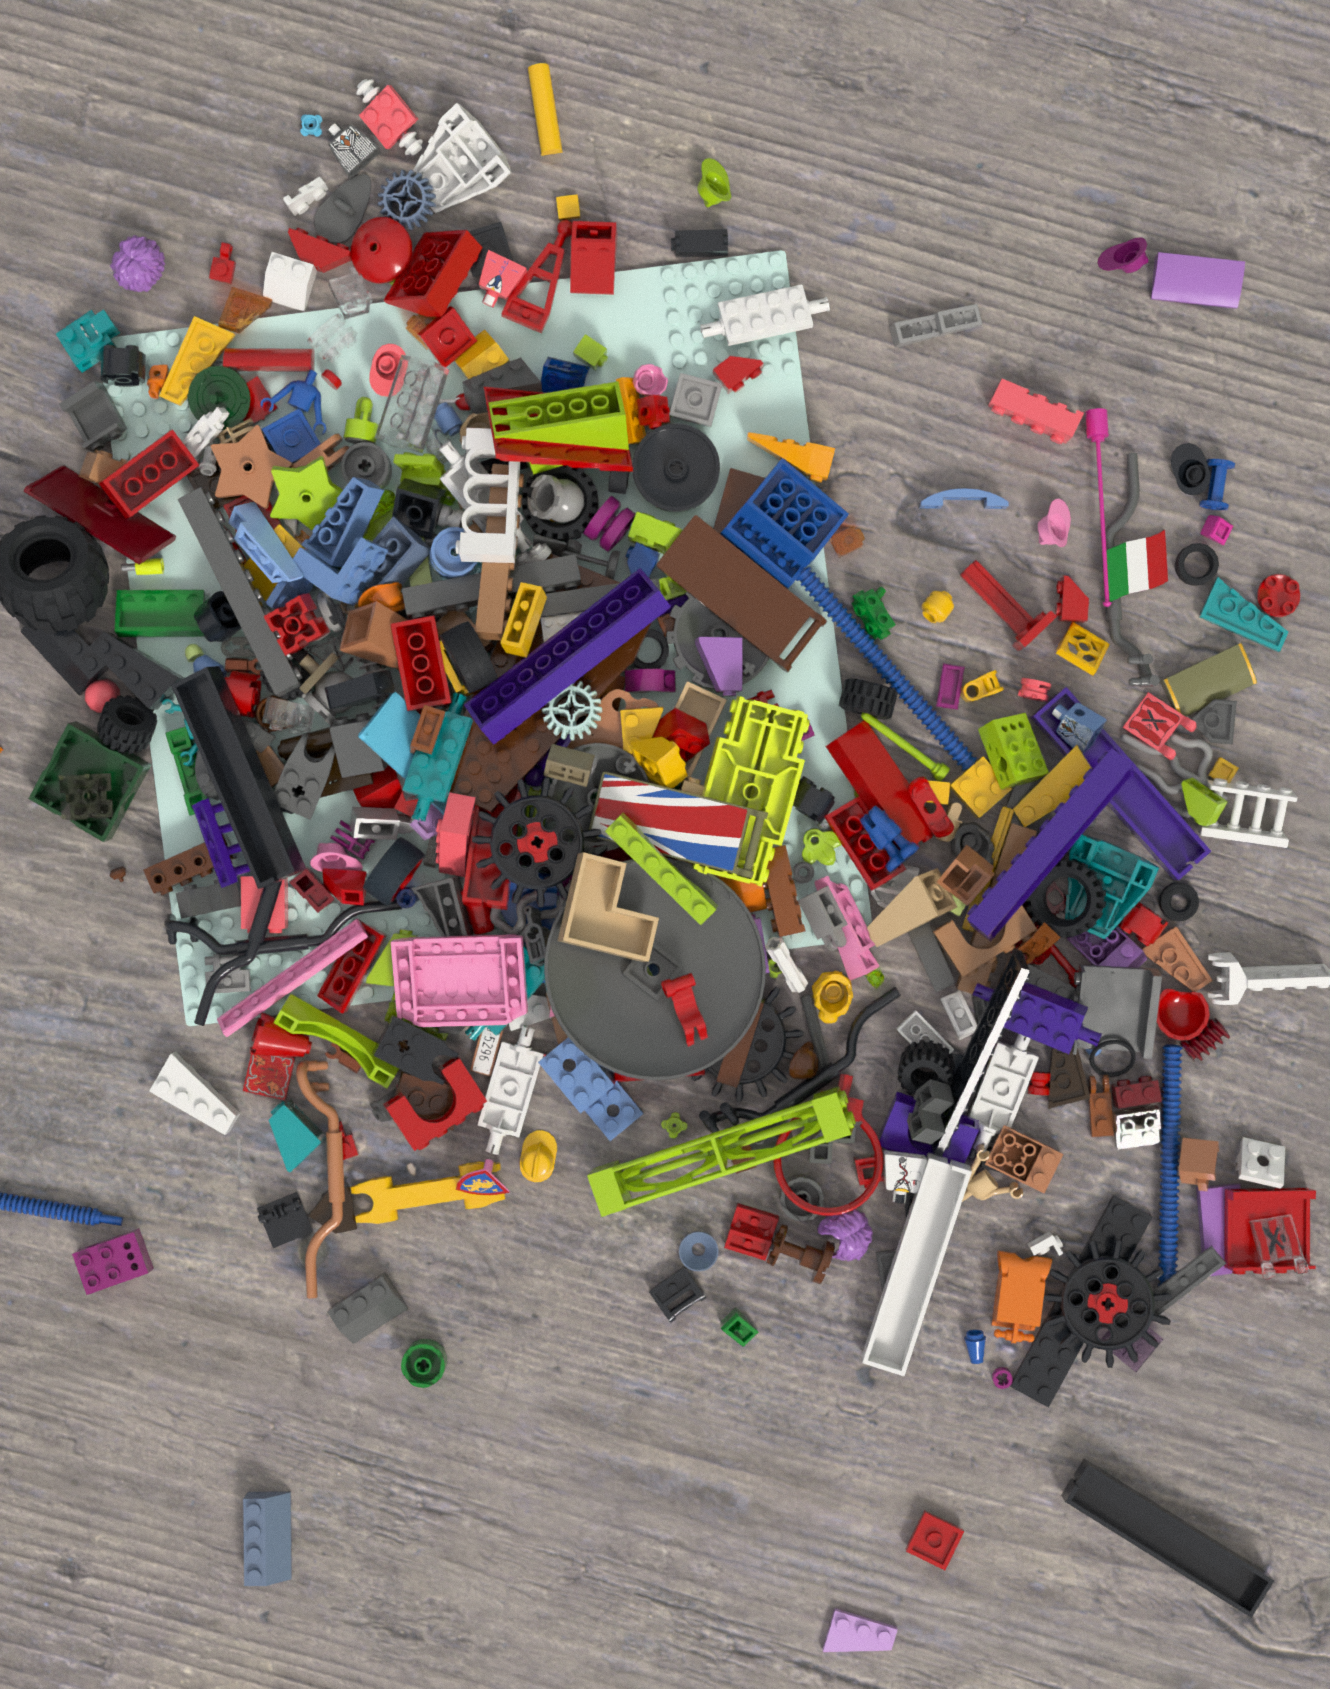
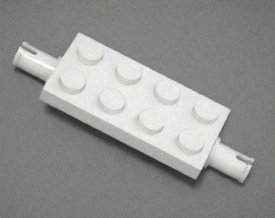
M802 284L718 302L720 319L716 322L700 324V331L703 333L702 338L721 334L726 337L728 346L809 329L813 328L811 314L828 312L830 310L827 297L808 301Z
M448 441L441 446L439 451L451 463V468L440 480L466 510L467 506L463 488L469 479L465 467L467 453L461 456L451 442ZM478 460L472 465L474 472L489 474ZM490 487L475 489L471 493L470 499L476 503L489 504ZM518 511V514H517V515H520V523H521L525 518H524V517L522 516V514ZM487 516L475 517L473 519L474 522L485 533ZM519 525L516 536H518L517 546L521 552H525L533 543L521 531L522 527Z
M522 1025L517 1044L515 1043L514 1045L504 1041L501 1043L485 1097L487 1102L483 1104L484 1107L477 1124L489 1129V1132H491L487 1148L485 1149L486 1152L491 1153L494 1144L495 1147L492 1154L499 1155L503 1136L512 1135L520 1137L540 1069L538 1062L544 1055V1053L531 1050L532 1048H530L535 1031L532 1027L529 1028L526 1036L528 1026Z
M1018 1034L1014 1045H1008L997 1041L995 1044L994 1054L989 1059L968 1113V1117L979 1120L980 1132L973 1146L974 1149H976L977 1145L983 1144V1152L987 1151L991 1137L995 1136V1134H1000L1003 1125L1011 1128L1039 1058L1037 1054L1026 1050L1030 1038Z

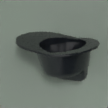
M1191 443L1181 444L1176 447L1171 456V467L1179 489L1188 495L1202 493L1210 482V470L1204 453L1197 445Z

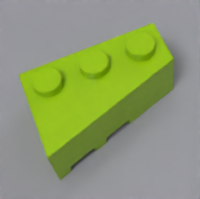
M637 511L628 534V540L631 543L636 544L638 542L656 552L665 554L682 532V529L675 527L676 524L672 522L660 521L650 514Z

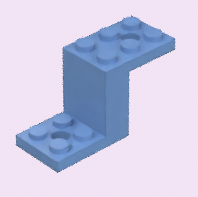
M361 537L342 569L329 565L311 551L300 547L293 560L302 572L303 577L291 582H278L267 599L266 604L274 609L286 606L285 603L297 596L309 593L314 584L331 598L354 606L367 584L372 581L378 566L384 562L385 555L389 550Z
M566 1038L538 1062L580 1114L585 1110L609 1141L644 1114L620 1083L615 1081V1077L610 1071L588 1058L569 1038ZM566 1059H573L576 1063V1068L572 1071H567L563 1067V1062ZM615 1104L619 1107L620 1112L616 1116H610L607 1113V1107Z

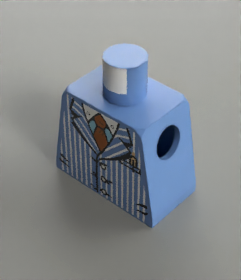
M1076 703L1069 710L1059 704L1052 712V715L1061 721L1056 730L1057 734L1072 748L1078 745L1083 754L1094 744L1107 719L1080 703Z

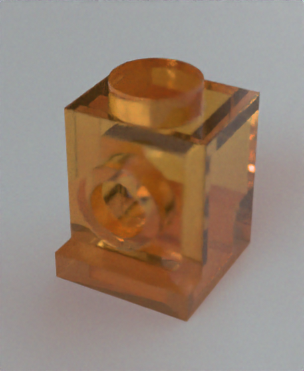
M854 525L830 538V542L839 559L863 546L862 541L865 540L860 528L855 529ZM847 536L852 537L853 542L851 544L845 542Z

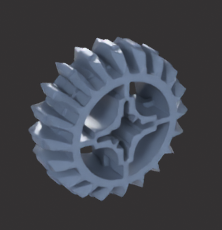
M401 170L400 177L394 172V179L391 180L387 177L385 180L389 184L387 186L381 185V188L385 190L384 193H378V197L383 199L378 202V206L384 207L380 213L398 221L405 228L407 226L409 230H413L414 223L420 228V221L423 220L427 223L428 218L425 216L427 214L433 215V212L429 210L430 207H436V203L431 201L436 198V194L430 193L434 187L428 185L429 180L426 177L422 179V174L419 172L415 175L413 170H409L408 174L405 170ZM414 184L419 186L422 192V199L415 197ZM403 185L399 193H394L398 187ZM408 197H410V198L413 199L414 201H411V200H410V201H406V203H404V202L401 201L400 199H403V200H404V199H408ZM392 201L399 203L400 217L394 212ZM420 207L415 214L411 215L413 208Z

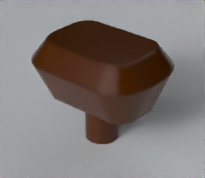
M121 866L113 869L109 876L114 880L119 879L120 882H123L126 868Z

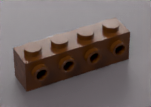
M222 834L225 845L230 846L231 842L227 834ZM204 842L143 869L153 894L160 893L163 896L174 891L172 887L178 884L183 887L194 882L192 878L198 875L203 878L212 874L214 866ZM235 853L229 856L232 865V860L237 858Z

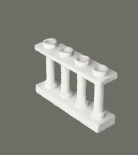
M1221 778L1207 781L1209 789L1214 790L1221 797L1223 792L1236 793L1230 823L1221 825L1216 821V823L1209 826L1198 824L1197 830L1201 836L1288 847L1289 839L1283 833L1282 826L1288 801L1297 802L1298 797L1292 792L1293 790L1284 787L1275 790L1263 784H1258L1257 787H1254L1242 781H1236V784L1227 783V780ZM1244 795L1257 796L1253 820L1249 828H1242L1238 825ZM1266 798L1279 799L1273 829H1270V831H1263L1260 828Z

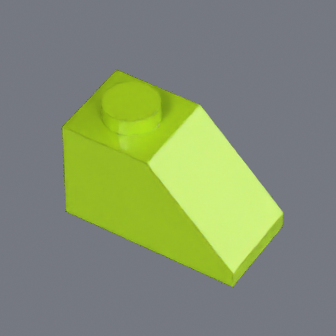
M1195 778L1183 780L1181 785L1188 814L1194 818L1196 823L1202 826L1216 823L1228 801Z

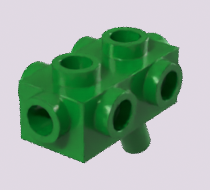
M879 587L876 592L873 588L867 592L861 590L852 596L854 601L851 603L855 615L860 617L864 623L866 632L874 640L879 638L880 641L891 635L890 630L896 625L881 601V598L886 593L883 587Z

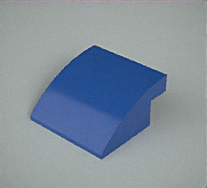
M781 458L720 534L788 589L801 572L816 558L849 513L786 460Z

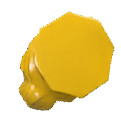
M836 970L824 972L812 985L814 1005L819 1010L818 1017L824 1023H835L840 1015L847 1013L853 998L851 980L844 976L842 972Z

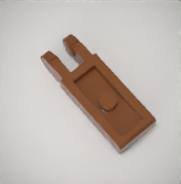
M1102 1075L1103 1092H1096L1095 1076H1089V1093L1091 1098L1088 1099L1091 1137L1114 1136L1108 1075Z

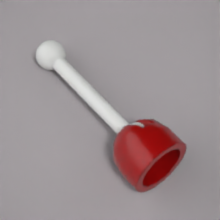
M464 393L459 394L455 399L419 398V404L423 406L427 403L442 404L447 402L448 404H455L459 410H471L465 402Z

